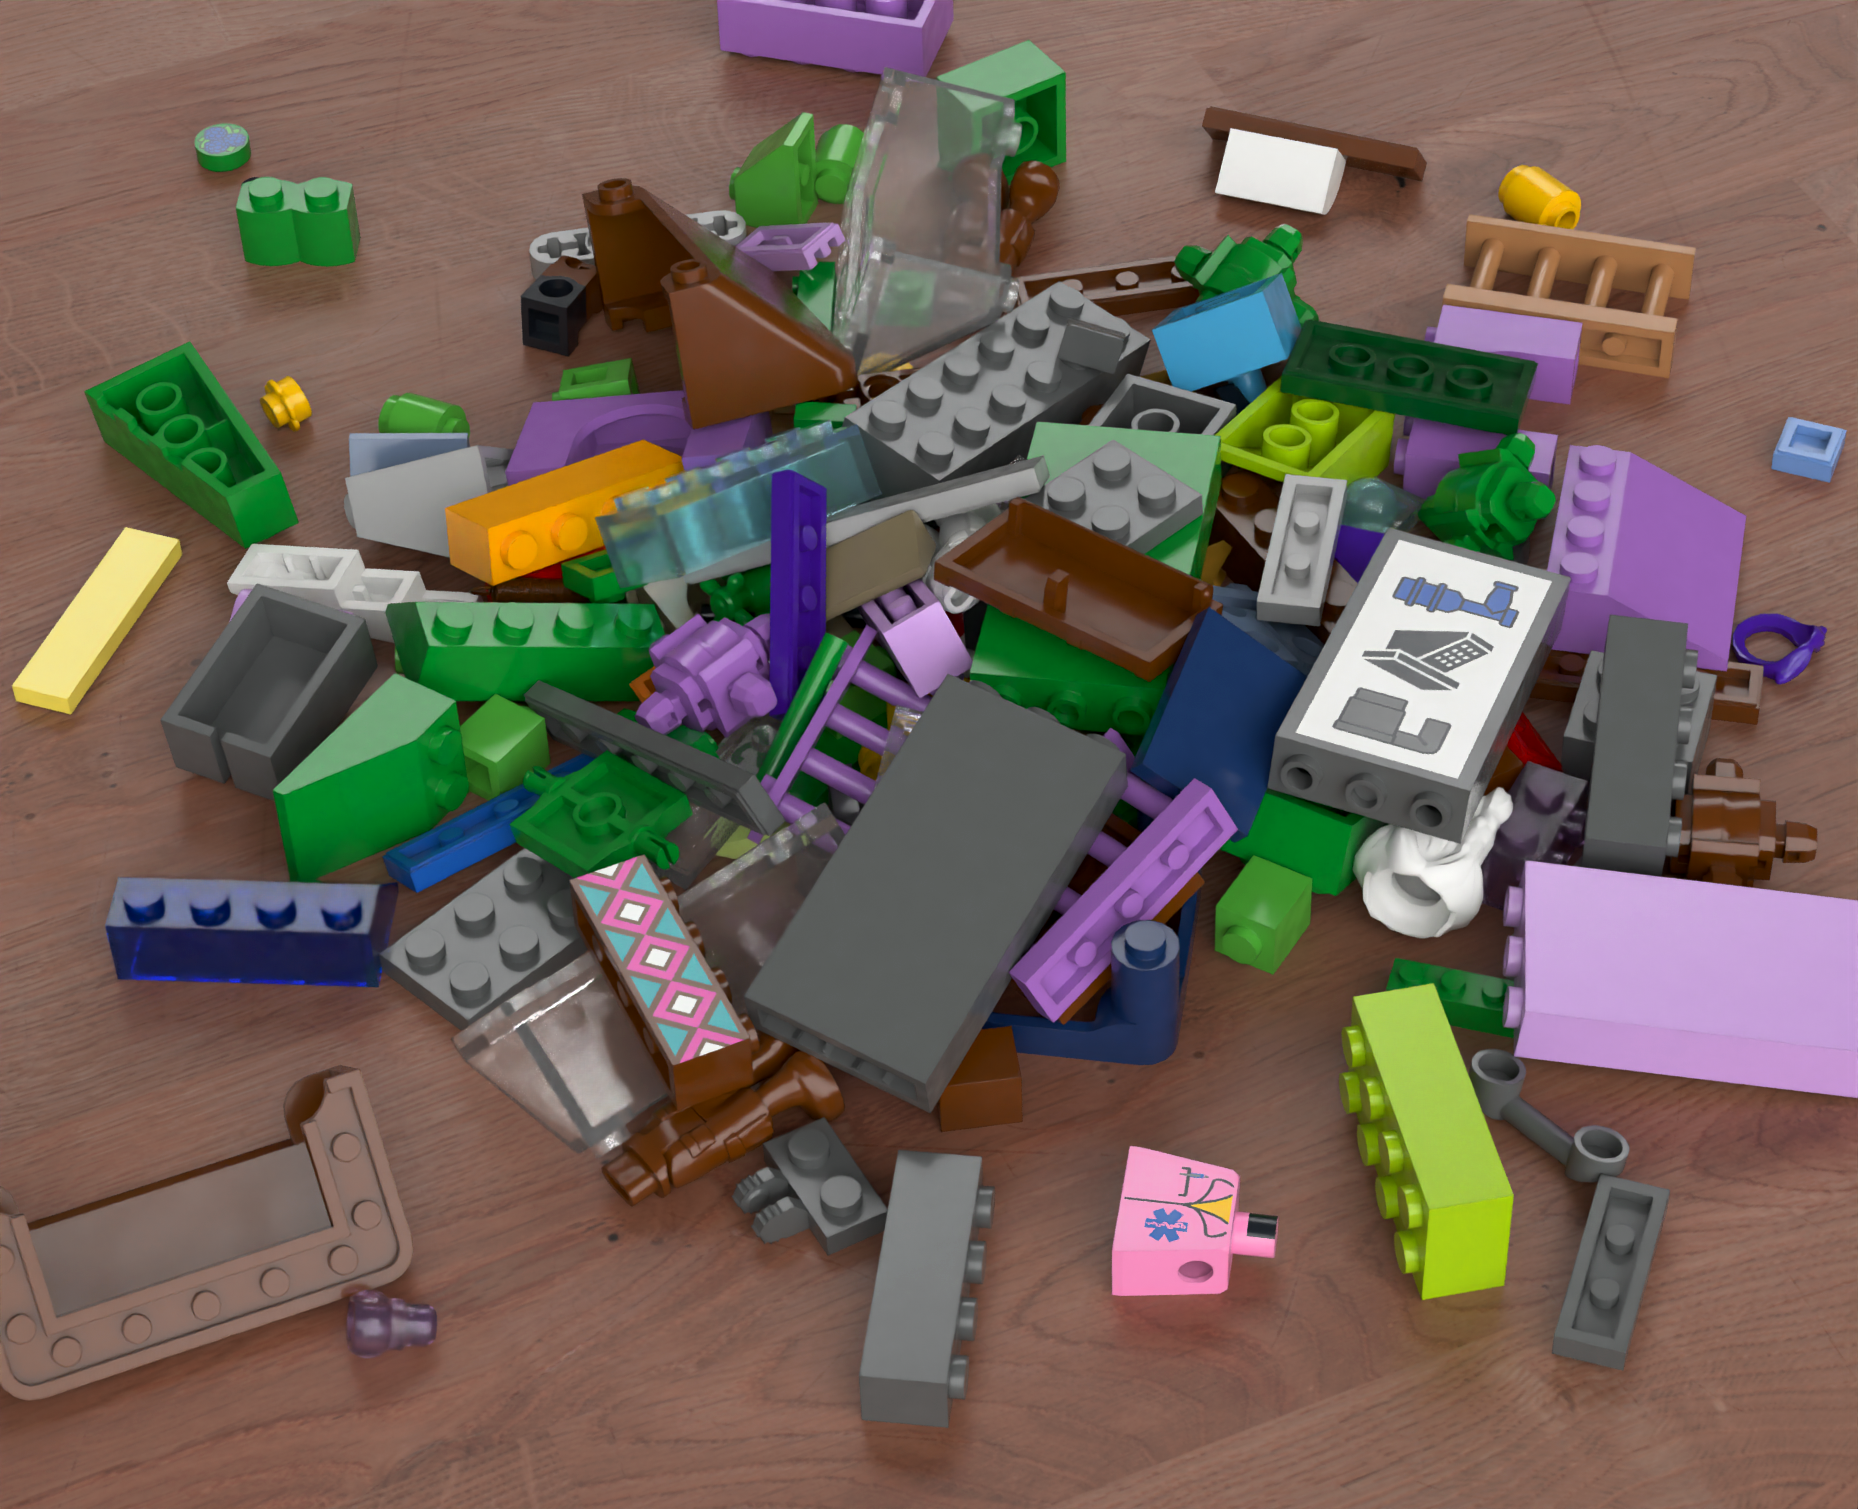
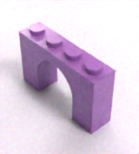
M1443 305L1438 327H1427L1424 341L1535 361V363H1538L1529 399L1569 405L1571 403L1579 364L1582 334L1581 322ZM1405 416L1403 434L1410 437L1409 439H1398L1394 460V474L1404 475L1402 499L1424 502L1428 496L1435 495L1439 482L1448 472L1460 467L1458 454L1495 449L1502 438L1507 435ZM1519 430L1518 433L1525 434L1535 444L1534 460L1529 472L1539 482L1544 483L1552 490L1558 435Z
M684 390L534 402L505 471L508 486L644 439L682 457L693 511L752 506L773 439L769 411L693 430L685 420L681 399L685 397Z

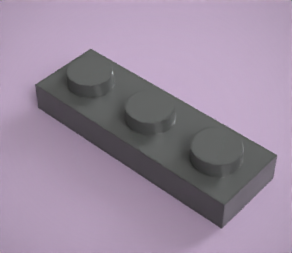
M1600 1174L1554 1333L1552 1354L1624 1370L1668 1209L1669 1189Z

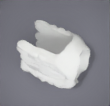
M1497 787L1486 796H1483L1461 844L1393 824L1381 827L1367 837L1355 855L1352 870L1362 887L1363 901L1367 906L1370 916L1381 921L1392 931L1423 939L1440 937L1451 930L1466 927L1481 907L1483 901L1482 871L1492 856L1498 828L1511 817L1513 810L1511 795L1507 794L1503 788Z

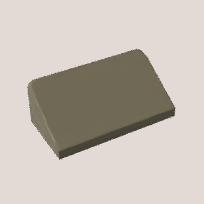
M908 510L826 548V621L925 576L937 545L915 511Z

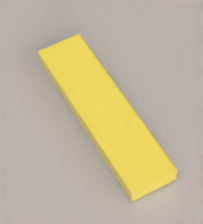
M125 527L13 683L12 688L15 700L72 714L181 558L182 550L179 539Z

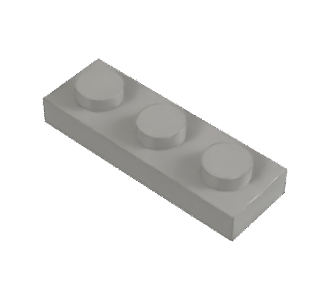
M1285 474L1257 597V620L1320 626L1347 500V480Z

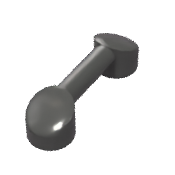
M1499 1049L1481 1050L1473 1056L1468 1075L1482 1112L1493 1119L1507 1121L1565 1165L1564 1174L1572 1180L1590 1183L1598 1182L1600 1174L1617 1177L1623 1172L1629 1154V1144L1621 1134L1604 1126L1592 1125L1579 1129L1575 1136L1572 1137L1519 1097L1526 1075V1068L1518 1057H1514L1513 1054Z

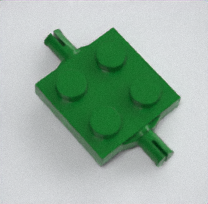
M608 750L584 768L565 777H556L541 766H533L534 773L530 770L525 773L523 778L524 788L538 795L539 799L534 806L509 824L514 838L520 846L574 878L643 854L647 860L663 870L670 868L668 862L672 863V865L676 864L680 854L679 847L664 838L693 815L686 794Z

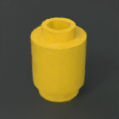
M1517 166L1504 177L1500 184L1499 200L1503 203L1505 212L1515 220L1566 229H1574L1576 227L1581 210L1579 195L1540 167Z

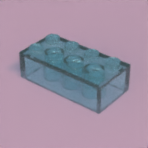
M825 420L802 429L799 427L791 428L765 438V444L750 449V446L740 448L716 457L715 464L701 469L700 466L693 467L664 478L666 482L651 489H649V486L613 498L616 510L595 517L620 588L680 578L770 541L772 473L791 469L826 487L827 517L882 495L858 425L833 429L831 421Z

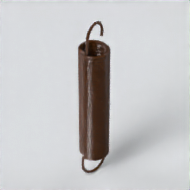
M517 577L495 586L489 584V586H479L469 590L473 595L487 596L491 593L492 601L498 603H592L589 601V598L565 588L563 578ZM479 589H488L487 593L473 591Z

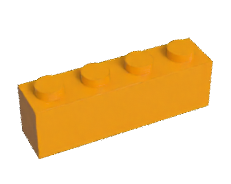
M643 439L446 507L445 515L450 565L495 586L600 548L605 544L614 543L691 515L690 496L682 457Z

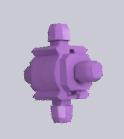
M770 613L759 615L744 626L725 617L719 622L712 620L707 624L697 614L670 635H663L650 645L649 654L656 669L652 671L650 677L656 691L640 705L634 717L638 724L663 735L669 734L680 727V725H685L699 732L706 729L712 731L718 728L727 738L753 717H763L774 709L777 704V698L769 682L770 664L768 662L770 659Z

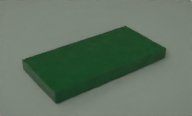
M1308 319L1305 320L1283 370L1280 392L1509 435L1519 431L1535 383L1538 363L1526 359Z

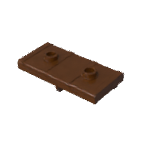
M1020 497L1010 501L1008 509L936 560L934 565L935 581L947 587L951 586L998 608L1000 612L1013 618L1017 617L1053 634L1080 650L1084 649L1133 672L1135 676L1148 682L1154 680L1177 661L1198 613L1208 607L1221 616L1223 611V604L1213 600L1214 588L1211 584Z

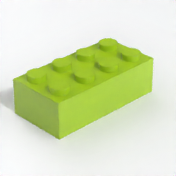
M1434 983L1354 996L1351 1026L1343 1027L1341 1033L1343 1052L1349 1068L1348 1072L1339 1074L1340 1096L1345 1112L1347 1114H1357L1360 1123L1357 1126V1141L1363 1164L1365 1166L1374 1165L1378 1177L1375 1181L1377 1203L1382 1218H1393L1397 1229V1232L1394 1234L1395 1253L1402 1274H1413L1421 1300L1504 1286L1514 1194Z

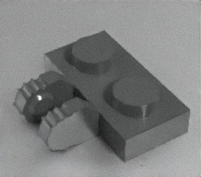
M824 1117L763 1143L764 1162L768 1167L756 1171L752 1176L748 1175L747 1178L741 1179L742 1181L736 1184L737 1187L731 1196L744 1214L750 1212V1214L755 1211L759 1212L755 1214L756 1217L751 1227L764 1244L767 1242L772 1244L774 1241L779 1242L781 1238L786 1239L806 1229H810L828 1256L883 1232L888 1212L881 1198Z

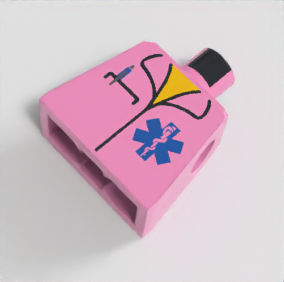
M1130 1146L1112 1247V1295L1220 1294L1228 1289L1233 1254L1265 1258L1275 1257L1279 1216L1239 1212L1240 1176L1232 1169L1142 1147Z

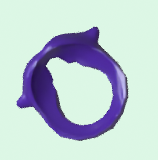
M1777 613L1759 614L1749 617L1738 624L1732 636V650L1739 663L1764 666V677L1775 680L1776 684H1785L1802 673L1809 664L1812 653L1819 652L1820 648L1825 645L1824 640L1827 629L1824 626L1802 624L1791 617ZM1763 631L1775 632L1789 639L1798 648L1779 661H1765L1750 654L1745 647V641L1755 633Z

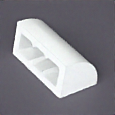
M1230 128L1215 193L1325 215L1329 212L1335 201L1346 160L1336 148Z

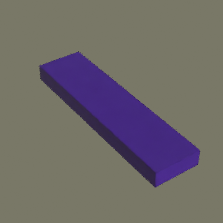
M791 469L772 473L769 682L776 695L777 704L769 712V716L781 722L826 632L827 489Z

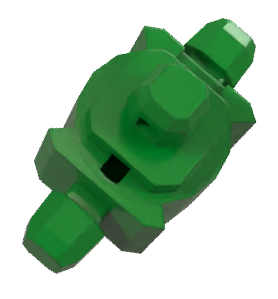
M1287 224L1274 228L1262 242L1250 236L1245 237L1241 244H1237L1227 235L1213 252L1197 245H1186L1175 258V267L1180 277L1191 283L1199 291L1200 296L1196 302L1282 273L1301 328L1305 320L1319 321L1318 314L1314 308L1302 301L1294 292L1297 280L1293 263L1302 251L1303 238L1297 229Z
M1514 433L1502 438L1495 449L1458 454L1460 467L1448 472L1439 482L1435 495L1428 496L1418 511V518L1443 543L1514 561L1512 547L1523 543L1529 537L1538 519L1548 516L1556 502V497L1544 483L1539 482L1529 472L1534 460L1535 444L1525 434Z

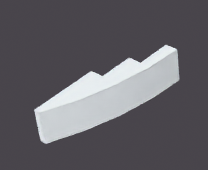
M251 544L227 582L230 592L236 595L243 589L253 590L258 583L334 609L354 613L355 616L366 620L370 638L394 643L385 614L387 605L390 603L483 602L481 595H473L468 592L426 590L419 571L365 568L359 550Z

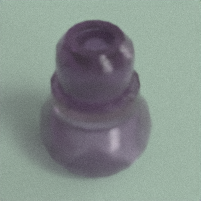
M369 1289L359 1291L350 1297L346 1320V1339L348 1350L362 1358H374L387 1350L402 1351L404 1346L427 1347L435 1341L437 1312L429 1304L405 1303L404 1299L388 1298L380 1291Z

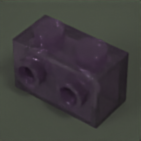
M1527 761L1507 793L1511 795L1513 803L1512 813L1506 821L1500 824V828L1496 832L1494 845L1481 865L1483 874V904L1503 911L1508 886L1519 887L1525 860L1567 865L1575 848L1583 846L1587 814L1588 781Z

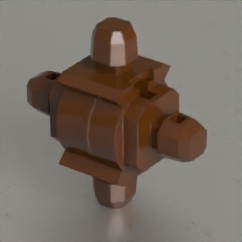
M1716 758L1707 766L1705 775H1693L1692 794H1684L1683 800H1674L1672 817L1682 818V829L1678 857H1669V872L1685 874V880L1753 888L1754 879L1770 881L1773 858L1782 859V863H1806L1814 860L1817 850V828L1807 823L1785 820V824H1776V801L1760 800L1761 779L1743 778V770L1734 759Z

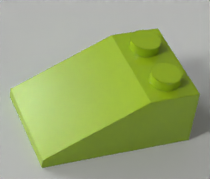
M1281 376L1215 434V436H1221V461L1283 483L1285 474L1347 480V492H1358L1366 488L1389 465L1395 414L1280 392Z

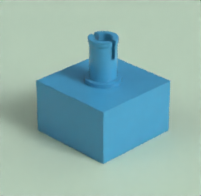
M1280 273L1173 310L1152 329L1173 387L1192 392L1221 381H1228L1229 384L1234 383L1247 401L1251 403L1267 389L1260 368L1287 359L1294 348L1302 328L1283 275Z

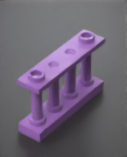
M867 625L855 646H847L831 679L834 681L778 779L766 774L761 781V785L787 823L836 849L851 826L789 794L798 775L802 771L864 805L878 782L814 748L825 728L828 727L890 761H893L906 740L840 705L851 683L918 719L933 698L929 695L919 698L909 684L864 661L878 632ZM751 830L747 839L759 845L764 835Z
M1112 728L1103 737L1109 739L1121 752L1126 754L1128 787L1121 799L1153 818L1154 821L1129 847H1126L1102 831L1099 833L1087 854L1109 868L1083 895L1067 886L1054 908L1062 917L1036 944H1032L1029 951L1008 972L1036 1011L1053 1023L1111 963V941L1115 932L1123 925L1136 920H1152L1238 830L1212 788L1194 778L1174 800L1140 780V777L1130 771L1135 759L1134 755L1121 735Z

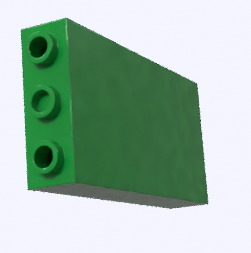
M1050 422L1036 423L1027 460L1044 455L1050 475L1044 485L1111 440H1115L1202 494L1203 514L1145 553L1149 557L1201 579L1221 487V436ZM1029 495L1022 496V497H1020V498L1025 499V498L1028 497ZM988 604L970 669V681L976 680L991 686L1003 699L1025 709L1029 707L1041 708L1052 714L1061 725L1070 729L1107 732L1112 728L1121 734L1145 736L1176 662L1154 680L1148 682L1135 676L1133 672L1084 649L1080 650L1068 644L1065 640L1017 617L1013 618L1000 612L998 608Z

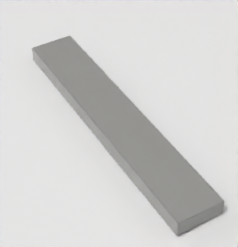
M1044 455L827 513L826 548L908 510L915 511L924 523L1011 500L1016 497L1037 493L1050 477ZM771 528L693 549L679 562L685 583L689 582L691 585L770 564Z

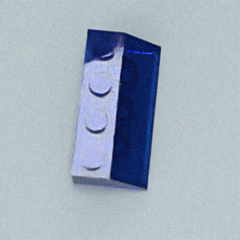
M174 875L118 877L105 928L117 978L121 980L379 987L382 974L379 953L388 946L399 888L398 882Z

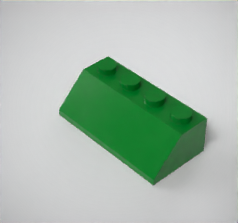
M403 602L388 604L385 612L405 678L455 701H488L495 694L509 701H525L524 694L538 680L586 701H640L629 683L654 666L649 654L650 645L665 635L654 604Z

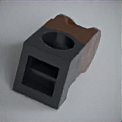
M563 255L554 264H551L520 296L523 345L570 356L578 346V331L593 313L598 314L603 310L595 265Z

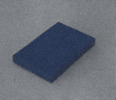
M1208 607L1195 617L1130 771L1173 800L1194 778L1212 788L1238 828L1229 838V840L1236 843L1249 834L1268 787L1275 735L1307 676Z

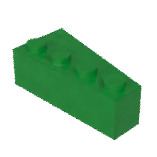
M190 341L84 391L105 443L245 549L249 548L251 544H257L271 538L275 534L299 523L280 470Z

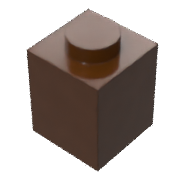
M1012 1026L981 1029L936 1103L941 1132L1023 1122L1022 1076Z

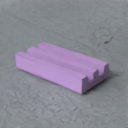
M833 222L759 226L735 247L772 271L811 270L818 264L815 258L827 257L831 253L830 247L840 246L846 240L838 223Z

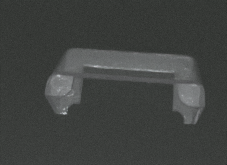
M884 67L848 183L840 220V229L846 241L838 246L832 333L853 354L857 375L891 371L996 323L1002 312L1012 313L1018 295L1020 280L1011 277V265L999 262L1002 164L1005 155L1015 156L1022 132V124L1014 122V99Z
M825 802L794 821L788 827L764 840L721 870L677 896L681 919L684 923L692 920L701 934L706 952L705 960L710 969L719 966L725 974L732 994V1007L737 1015L742 1013L748 1015L744 994L845 837V833ZM589 952L551 976L541 979L531 987L524 989L450 1039L465 1063L576 1154L590 1148L597 1159L632 1137L625 1126L627 1123L668 1096Z

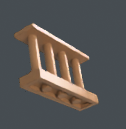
M1469 214L1466 227L1464 266L1475 267L1469 287L1447 284L1443 295L1442 307L1443 305L1581 322L1580 365L1669 378L1673 364L1678 319L1664 317L1669 297L1689 300L1696 248ZM1498 271L1532 276L1527 294L1519 295L1493 291ZM1554 280L1588 284L1584 303L1578 304L1549 299ZM1611 288L1646 293L1641 313L1606 308Z

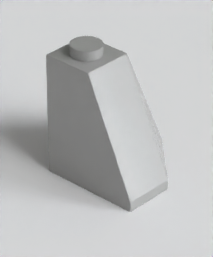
M475 445L347 477L345 481L348 494L344 498L346 517L350 525L356 529L357 537L450 557L445 508L507 487L508 482L505 471L514 450Z

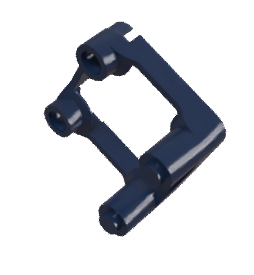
M1137 809V830L1143 832L1154 819ZM1202 868L1198 871V873H1199V875H1200L1201 877H1202ZM1201 887L1182 906L1178 937L1173 929L1163 923L1152 920H1136L1123 925L1115 932L1111 941V986L1100 998L1095 1021L1081 1022L1069 1020L1065 1025H1062L1057 1020L1053 1023L1047 1018L991 1012L982 1029L1012 1026L1017 1053L1133 1065H1154L1165 1061L1174 1053L1179 1040L1201 901Z

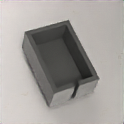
M257 583L160 720L175 766L223 784L232 775L235 788L275 801L273 789L335 731L377 669L378 665L366 620Z

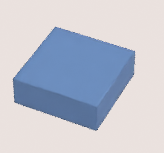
M1788 417L1773 453L1771 469L1830 483L1844 448L1847 430Z

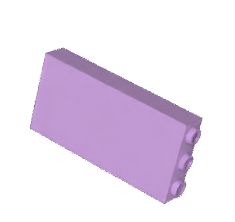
M1525 860L1519 887L1508 886L1503 909V926L1514 927V936L1508 935L1506 939L1503 957V976L1514 977V987L1508 986L1506 989L1502 1019L1503 1027L1514 1028V1057L1858 1098V900Z

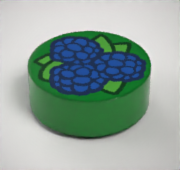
M222 123L209 126L200 131L194 141L199 164L211 171L227 172L243 166L251 157L249 135L243 127L235 124Z

